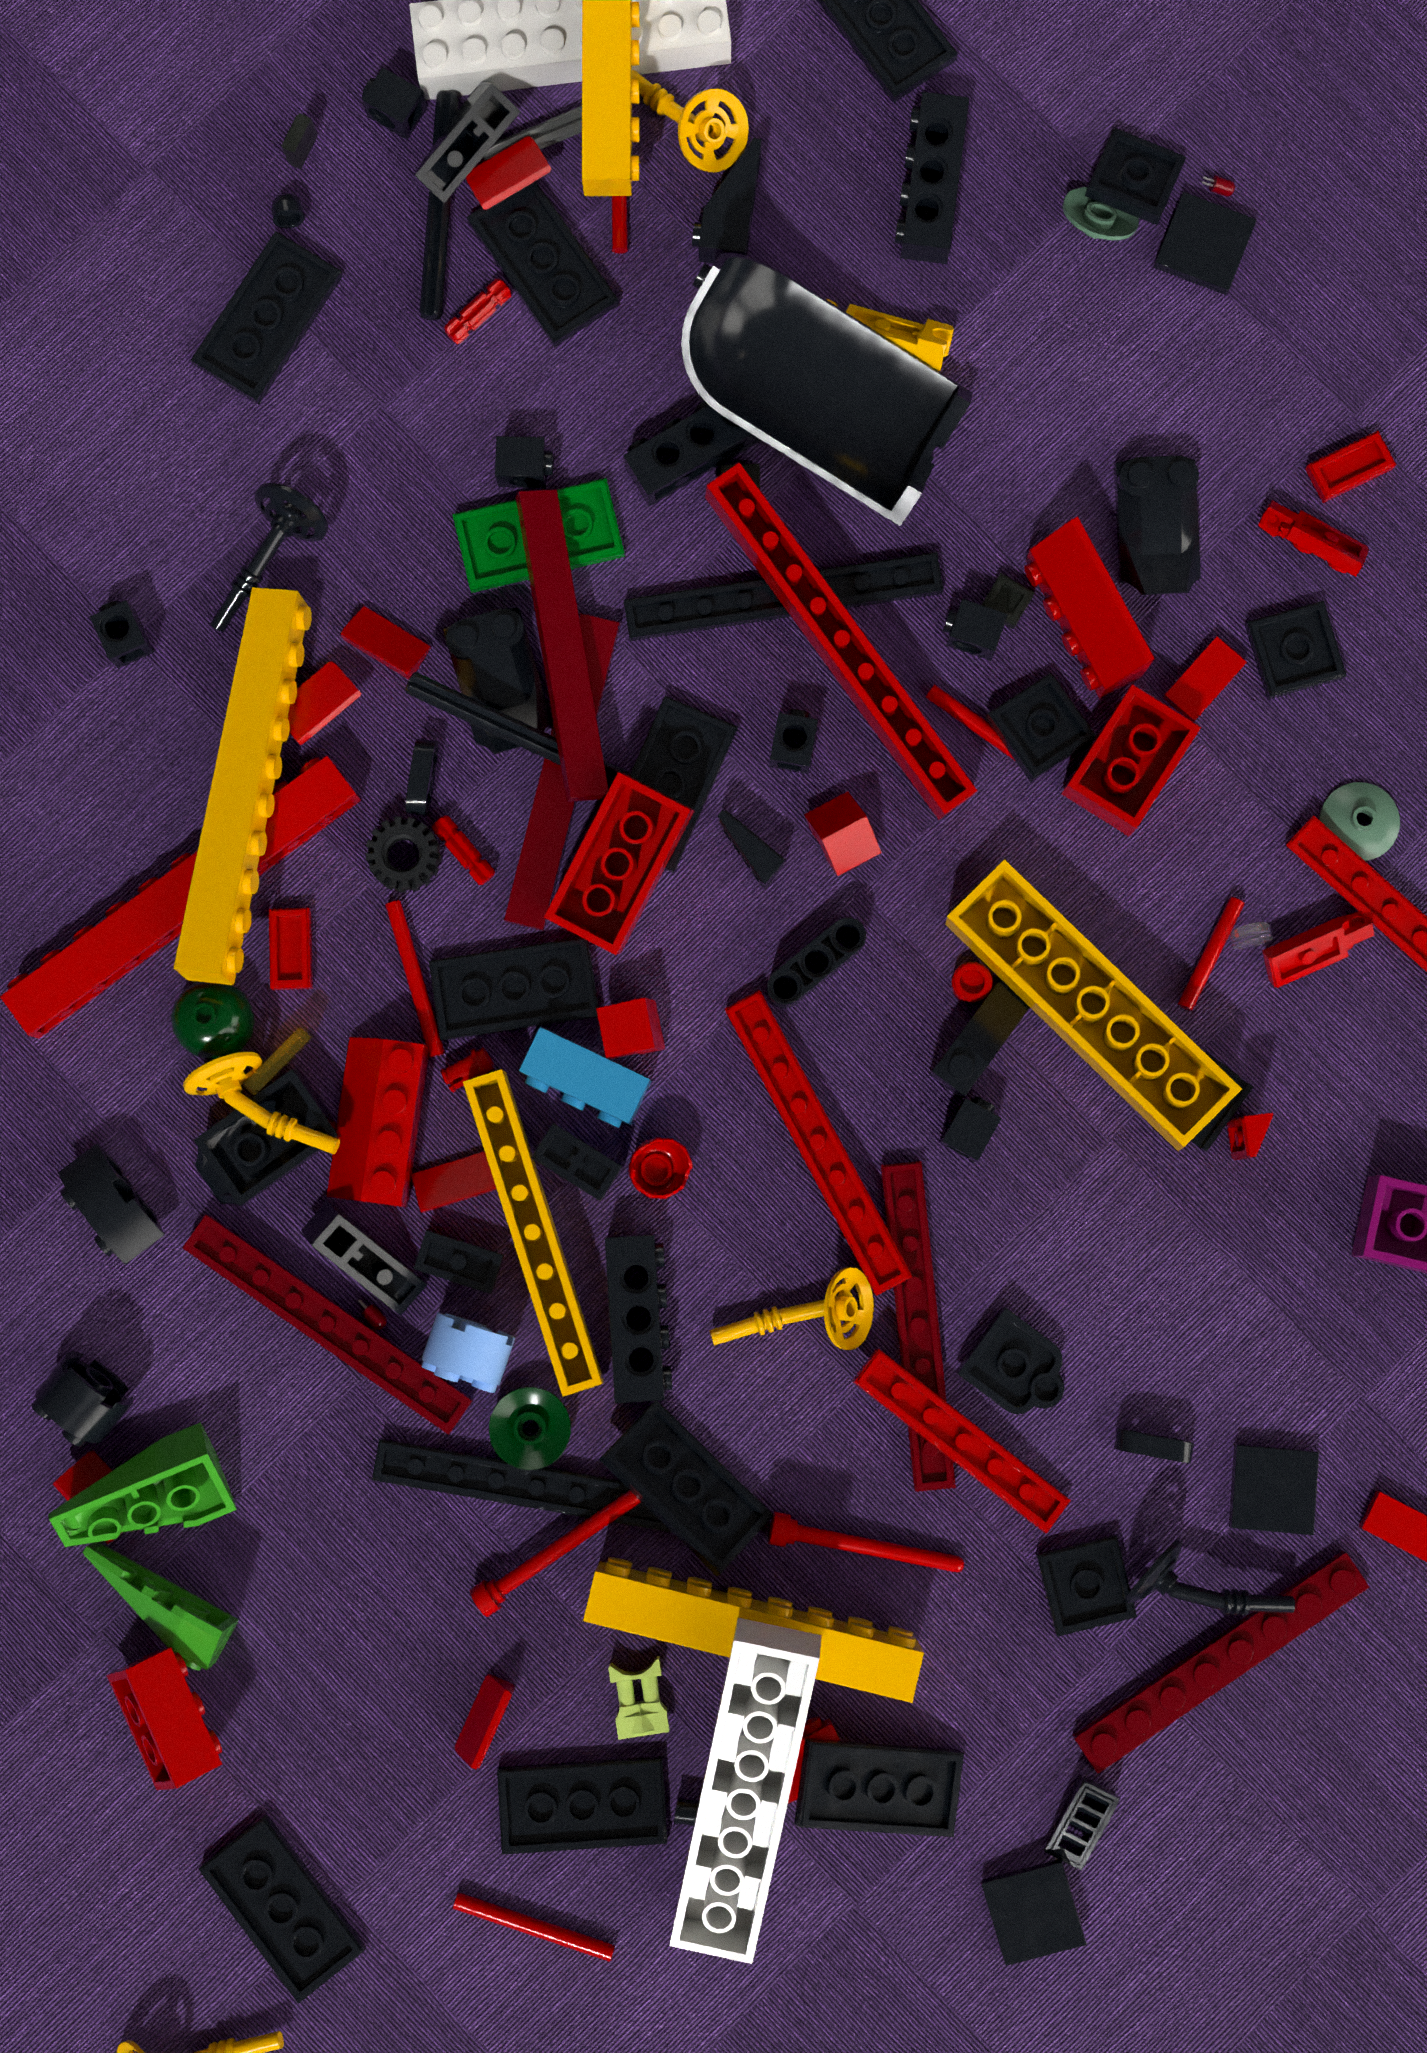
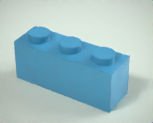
M541 1027L519 1069V1072L527 1076L525 1084L543 1093H546L548 1088L551 1087L563 1093L562 1102L583 1111L587 1104L600 1111L598 1119L617 1128L620 1127L622 1122L628 1125L632 1124L651 1084L649 1078Z

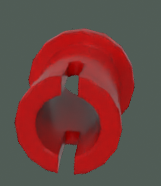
M484 1047L479 1050L471 1049L470 1055L440 1070L446 1085L450 1084L448 1087L451 1092L454 1093L457 1089L463 1087V1081L488 1074L491 1070L495 1069L494 1063Z

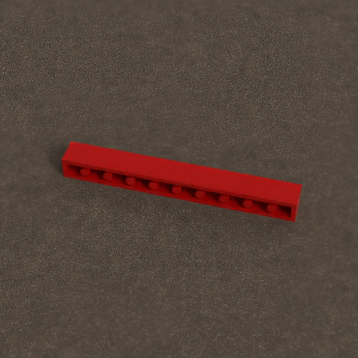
M740 462L706 485L705 499L937 819L940 820L972 797L978 790Z
M325 756L323 759L317 757L310 760L300 769V776L289 784L287 781H284L273 788L272 794L275 806L272 816L267 818L265 828L267 847L264 855L259 858L257 868L259 876L361 801L328 756ZM197 852L192 855L186 853L177 858L170 865L172 870L160 879L153 877L147 880L138 888L139 894L129 902L121 901L109 908L105 913L107 918L95 927L88 925L82 928L72 937L74 942L64 950H53L40 960L41 967L30 975L23 973L9 982L7 985L9 990L1 995L0 998L28 1036L40 1039L181 934Z

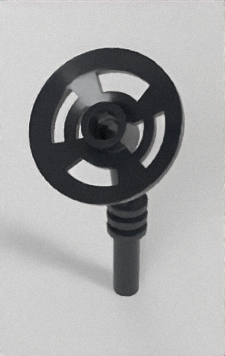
M264 483L256 490V505L270 522L272 528L249 564L243 565L240 569L241 572L237 573L236 579L231 582L233 589L210 622L216 630L224 632L246 597L250 598L252 587L258 588L257 583H261L263 580L261 574L285 537L292 536L300 540L315 542L322 540L327 534L328 523L323 513L311 500L298 491L277 483ZM270 498L271 501L265 507L263 499ZM272 509H275L277 513L274 514ZM310 527H314V534L306 535Z
M1180 1538L1176 1539L1164 1551L1124 1600L1130 1604L1147 1597L1157 1590L1161 1595L1167 1593L1172 1598L1221 1610V1613L1224 1615L1230 1613L1232 1615H1238L1239 1613L1240 1615H1247L1249 1611L1293 1613L1295 1610V1599L1293 1596L1249 1594L1247 1590L1238 1591L1237 1589H1232L1231 1591L1222 1589L1220 1593L1178 1582L1179 1576L1173 1570L1182 1549L1183 1541Z

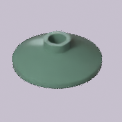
M1088 187L1073 189L1065 196L1062 208L1066 218L1076 228L1091 238L1123 240L1131 237L1138 228V217L1086 197L1085 193Z
M1353 782L1337 788L1327 797L1320 810L1319 820L1364 861L1373 860L1387 852L1394 844L1399 833L1400 816L1395 802L1383 789L1370 783ZM1358 813L1368 815V826H1362L1358 823Z

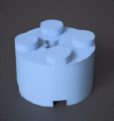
M437 1312L421 1359L423 1360L421 1367L435 1372L434 1375L453 1382H458L461 1379L472 1383L471 1386L495 1393L497 1385L501 1383L515 1337L500 1330L494 1333L486 1325L465 1318Z

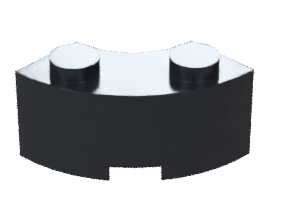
M98 1143L58 1172L65 1186L60 1191L62 1197L73 1210L79 1209L97 1233L94 1237L95 1242L107 1256L114 1253L126 1265L165 1235L154 1211L134 1189L121 1166Z

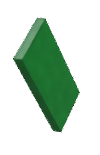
M604 478L557 489L571 570L625 557L607 479ZM516 499L452 514L471 593L529 580Z

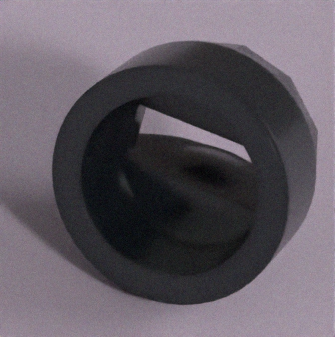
M282 193L273 200L271 212L273 223L277 227L288 229L302 224L304 221L303 207L296 196L291 193Z

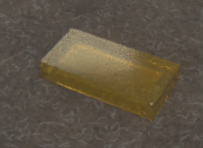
M298 1027L244 1083V1087L254 1096L257 1095L314 1036L304 1027Z

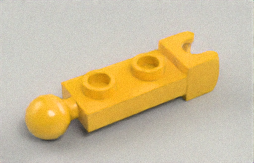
M826 299V300H828L829 302H831L832 304H834L835 306H837V304H836L835 302H833L832 300ZM850 304L846 313L934 369L941 370L943 358L948 356L954 332L953 326L927 319L924 325Z

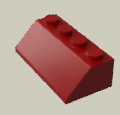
M1077 516L1029 550L1024 570L1032 586L1040 587L1045 597L1043 606L1048 617L1053 622L1057 620L1064 632L1061 638L1070 656L1076 655L1083 669L1080 670V674L1084 684L1089 691L1095 690L1100 699L1141 678L1155 658Z
M349 1037L337 1126L342 1136L338 1138L340 1139V1145L337 1152L332 1154L326 1197L408 1207L429 1058L428 1046L425 1044L389 1039Z

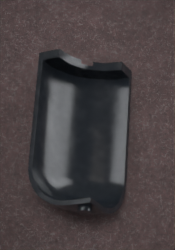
M727 252L720 254L712 267L704 263L692 284L699 290L687 311L681 338L684 365L689 379L698 394L722 416L901 526L921 496L934 467V464L931 463L934 459L931 453L935 446L940 449L945 447L954 429L971 404L973 393L790 276L763 262L741 254Z

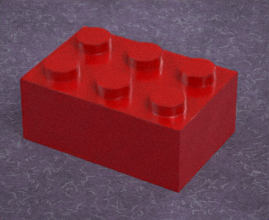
M1132 684L1063 790L1062 795L1129 837L1143 820L1201 727Z
M171 1647L156 1651L106 1675L156 1790L177 1789L222 1765L219 1754L222 1753L220 1741L214 1731H208L202 1719V1715L205 1714L204 1705L199 1695L195 1691L191 1693L185 1680V1677L188 1676V1669L179 1653L174 1654Z

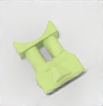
M657 1656L651 1665L638 1672H627L610 1663L608 1667L610 1683L616 1682L619 1699V1712L615 1718L618 1740L670 1732L668 1710L661 1701L657 1676H662L660 1657ZM641 1679L643 1701H635L633 1680Z

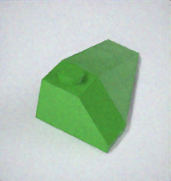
M200 1422L161 1438L48 1513V1517L64 1546L70 1547L117 1539L120 1533L144 1529L145 1534L159 1532V1526L183 1523L184 1528L199 1526L233 1512L237 1508L216 1451Z
M99 1542L86 1546L83 1551L85 1557L168 1648L171 1647L173 1652L179 1653L182 1656L187 1667L200 1671L201 1668L208 1670L216 1663L239 1619Z

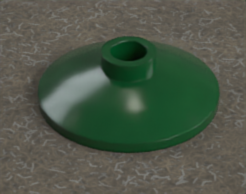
M524 1387L508 1393L497 1403L489 1421V1437L495 1452L507 1464L523 1470H537L555 1462L565 1451L571 1435V1421L564 1404L551 1392L536 1387ZM527 1420H534L538 1423L539 1430L537 1434L529 1435L524 1431V1423Z

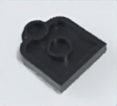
M1003 1306L955 1371V1373L1012 1414L1027 1413L1034 1406L1043 1409L1053 1407L1062 1399L1064 1394V1382L1058 1374L1063 1362L1059 1348Z

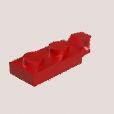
M1273 500L1266 508L1258 524L1260 528L1272 537L1281 536L1291 541L1299 551L1306 554L1313 553L1327 561L1328 565L1334 570L1341 573H1349L1355 577L1363 567L1369 552L1368 546L1302 510L1297 514Z
M1362 911L1332 919L1262 950L1268 980L1274 988H1279L1349 957L1348 950L1354 944L1375 936L1372 922Z

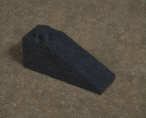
M481 82L453 116L413 175L442 203H445L521 111L493 83Z
M753 138L704 207L702 223H694L692 246L698 247L699 262L714 264L720 254L727 252L747 256L761 161L762 139Z
M1000 979L930 1072L929 1076L962 1099L995 1057L1030 1007Z
M329 1200L322 1205L301 1229L311 1246L400 1316L427 1286L426 1282Z

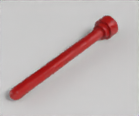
M630 1490L498 1581L494 1579L489 1582L483 1580L471 1588L470 1595L474 1603L484 1616H491L502 1608L501 1603L506 1600V1595L625 1514L641 1501Z
M775 1511L771 1520L768 1544L785 1547L786 1544L794 1545V1542L798 1541L951 1572H960L964 1568V1560L956 1555L798 1525V1520L791 1519L790 1514Z

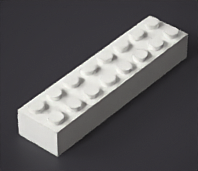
M437 0L409 4L417 76L425 100L436 99L439 91H452L457 96L471 95L481 82L493 83L500 91L582 82V0ZM632 0V2H639L640 27H632V40H639L640 65L632 66V70L637 71L639 74H649L731 64V36L726 0Z
M743 1618L737 1619L670 1940V1946L750 1964L753 1963L820 1659L822 1635Z

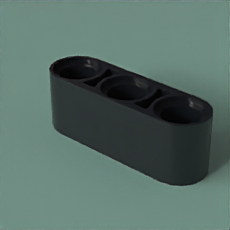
M851 917L836 921L770 976L767 984V996L770 1002L782 1009L795 1006L853 959L862 950L866 940V930L863 924ZM843 928L852 929L858 936V943L851 948L842 947L836 940L837 932ZM814 953L821 954L825 957L828 967L821 973L810 972L805 966L807 956ZM780 979H789L794 982L796 993L789 999L779 998L774 992V984Z

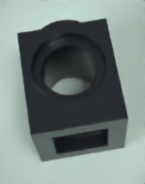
M383 67L376 78H371L367 82L363 90L362 101L367 117L408 140L427 110L423 90Z
M496 436L495 477L498 487L546 488V475H553L554 454L553 451H547L544 437Z
M962 599L959 610L950 609L943 629V632L950 634L946 646L991 661L1008 614Z
M127 600L123 602H108L98 609L99 613L90 616L108 659L118 669L154 653L136 610ZM123 623L129 624V630L124 637L113 639V631L118 625Z
M788 709L787 714L778 712L769 767L809 774L818 719H813L809 712L798 709ZM791 731L800 732L805 737L806 742L799 748H791L783 741L785 734Z
M977 1096L974 1097L973 1101L965 1098L960 1103L939 1143L965 1158L977 1162L1001 1120V1117L994 1114L996 1107Z

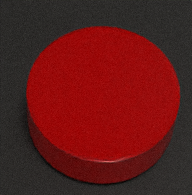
M967 962L959 966L954 972L951 979V988L959 1000L966 1003H977L990 993L992 976L984 965L977 962Z

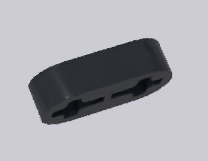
M416 739L406 794V813L428 815L438 759V741Z
M1117 1428L1114 1449L1191 1464L1194 1443Z

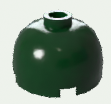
M196 982L190 985L175 1000L171 1013L172 1029L181 1046L194 1056L209 1060L241 1051L251 1038L255 1024L254 1013H252V1007L246 994L234 985Z

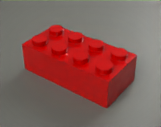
M618 772L544 918L614 955L622 953L695 810L625 773Z

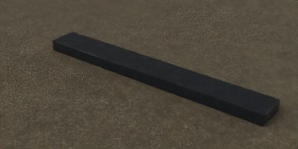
M937 552L818 570L846 609L943 594ZM763 578L623 599L630 641L791 617Z
M382 1438L379 1439L372 1476L373 1481L586 1518L591 1517L629 1491L618 1479L549 1467L537 1470H523L507 1464L502 1459ZM642 1502L613 1521L615 1523L672 1532Z

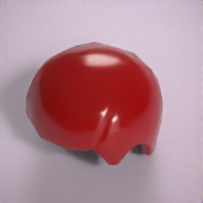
M654 1137L645 1140L635 1149L630 1159L628 1175L635 1189L649 1198L667 1199L685 1187L690 1171L693 1168V1163L685 1146L672 1138Z

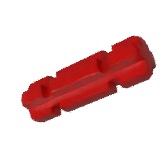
M497 278L486 287L488 290L486 293L480 292L459 312L461 315L459 318L453 317L445 325V333L454 343L461 344L469 336L468 332L470 329L475 331L497 310L495 308L497 304L502 306L511 297L509 287L501 279Z
M448 815L439 818L433 824L432 830L441 841H446V847L466 870H470L469 874L478 885L487 883L495 875L494 869L486 859H481L482 855L462 831H457V825Z

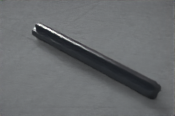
M439 91L436 95L433 145L458 111L459 100L455 92ZM430 191L428 196L419 312L425 320H439L442 317L451 196L445 203H442Z
M414 672L410 676L405 687L407 694L561 765L556 737L422 674ZM604 760L608 788L611 787L618 772L630 776L628 771Z

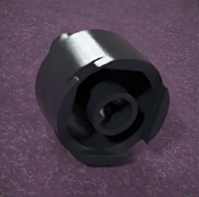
M70 1351L36 1391V1399L31 1406L39 1416L47 1420L52 1419L63 1428V1436L75 1446L82 1447L86 1441L101 1443L133 1404V1397L126 1399L124 1395L129 1390L128 1387L105 1365L95 1359L88 1365L80 1361L84 1354Z

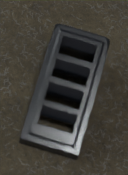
M722 810L718 815L721 829L760 886L766 889L784 868V858L727 810Z
M1079 1774L1043 1849L1044 1852L1062 1859V1861L1082 1871L1119 1803L1120 1797L1118 1794ZM1085 1795L1102 1803L1099 1810L1082 1802ZM1080 1810L1094 1817L1092 1825L1075 1817L1076 1811ZM1069 1824L1087 1832L1086 1838L1083 1839L1067 1831L1066 1829ZM1063 1838L1081 1847L1078 1854L1059 1846L1060 1840Z

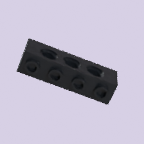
M922 92L920 107L912 106L909 131L917 132L915 144H907L904 168L912 169L910 182H902L899 206H907L905 220H897L894 242L902 244L900 259L947 264L969 97ZM938 136L944 140V143L934 145L928 142L927 138ZM932 173L938 176L940 180L930 183L925 181L922 176ZM929 211L935 218L932 220H922L917 216V213Z
M704 401L696 407L694 414L684 420L681 418L673 419L662 427V433L652 439L642 438L628 447V453L624 454L623 457L627 472L650 507L762 440L737 424L728 422L726 417L715 411ZM698 432H707L713 437L707 444H697L692 440V437ZM670 451L677 454L679 458L675 463L666 465L661 463L658 457L662 453Z
M655 1235L605 1238L615 1403L665 1400V1391L672 1390L671 1365L663 1366L662 1349H670L669 1325H661L660 1308H667L666 1283L658 1284L657 1273L658 1267H665L663 1243H656ZM633 1265L644 1267L648 1273V1282L641 1289L631 1288L625 1280L626 1271ZM635 1306L646 1308L651 1315L649 1326L643 1330L634 1329L628 1322V1313ZM639 1347L648 1349L653 1355V1365L645 1371L635 1369L630 1361L632 1351Z

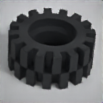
M401 816L394 817L395 821L389 822L386 820L381 823L383 826L379 830L375 828L371 833L373 838L371 841L368 840L366 844L368 848V853H365L366 861L369 863L371 873L386 888L392 891L395 889L401 893H406V890L415 892L420 890L419 887L423 884L427 886L431 883L430 878L433 875H437L439 871L437 868L438 863H441L442 857L439 852L441 849L434 834L425 824L419 823L408 817V820L403 819ZM401 840H409L415 843L419 850L416 864L406 870L394 868L389 861L390 848Z

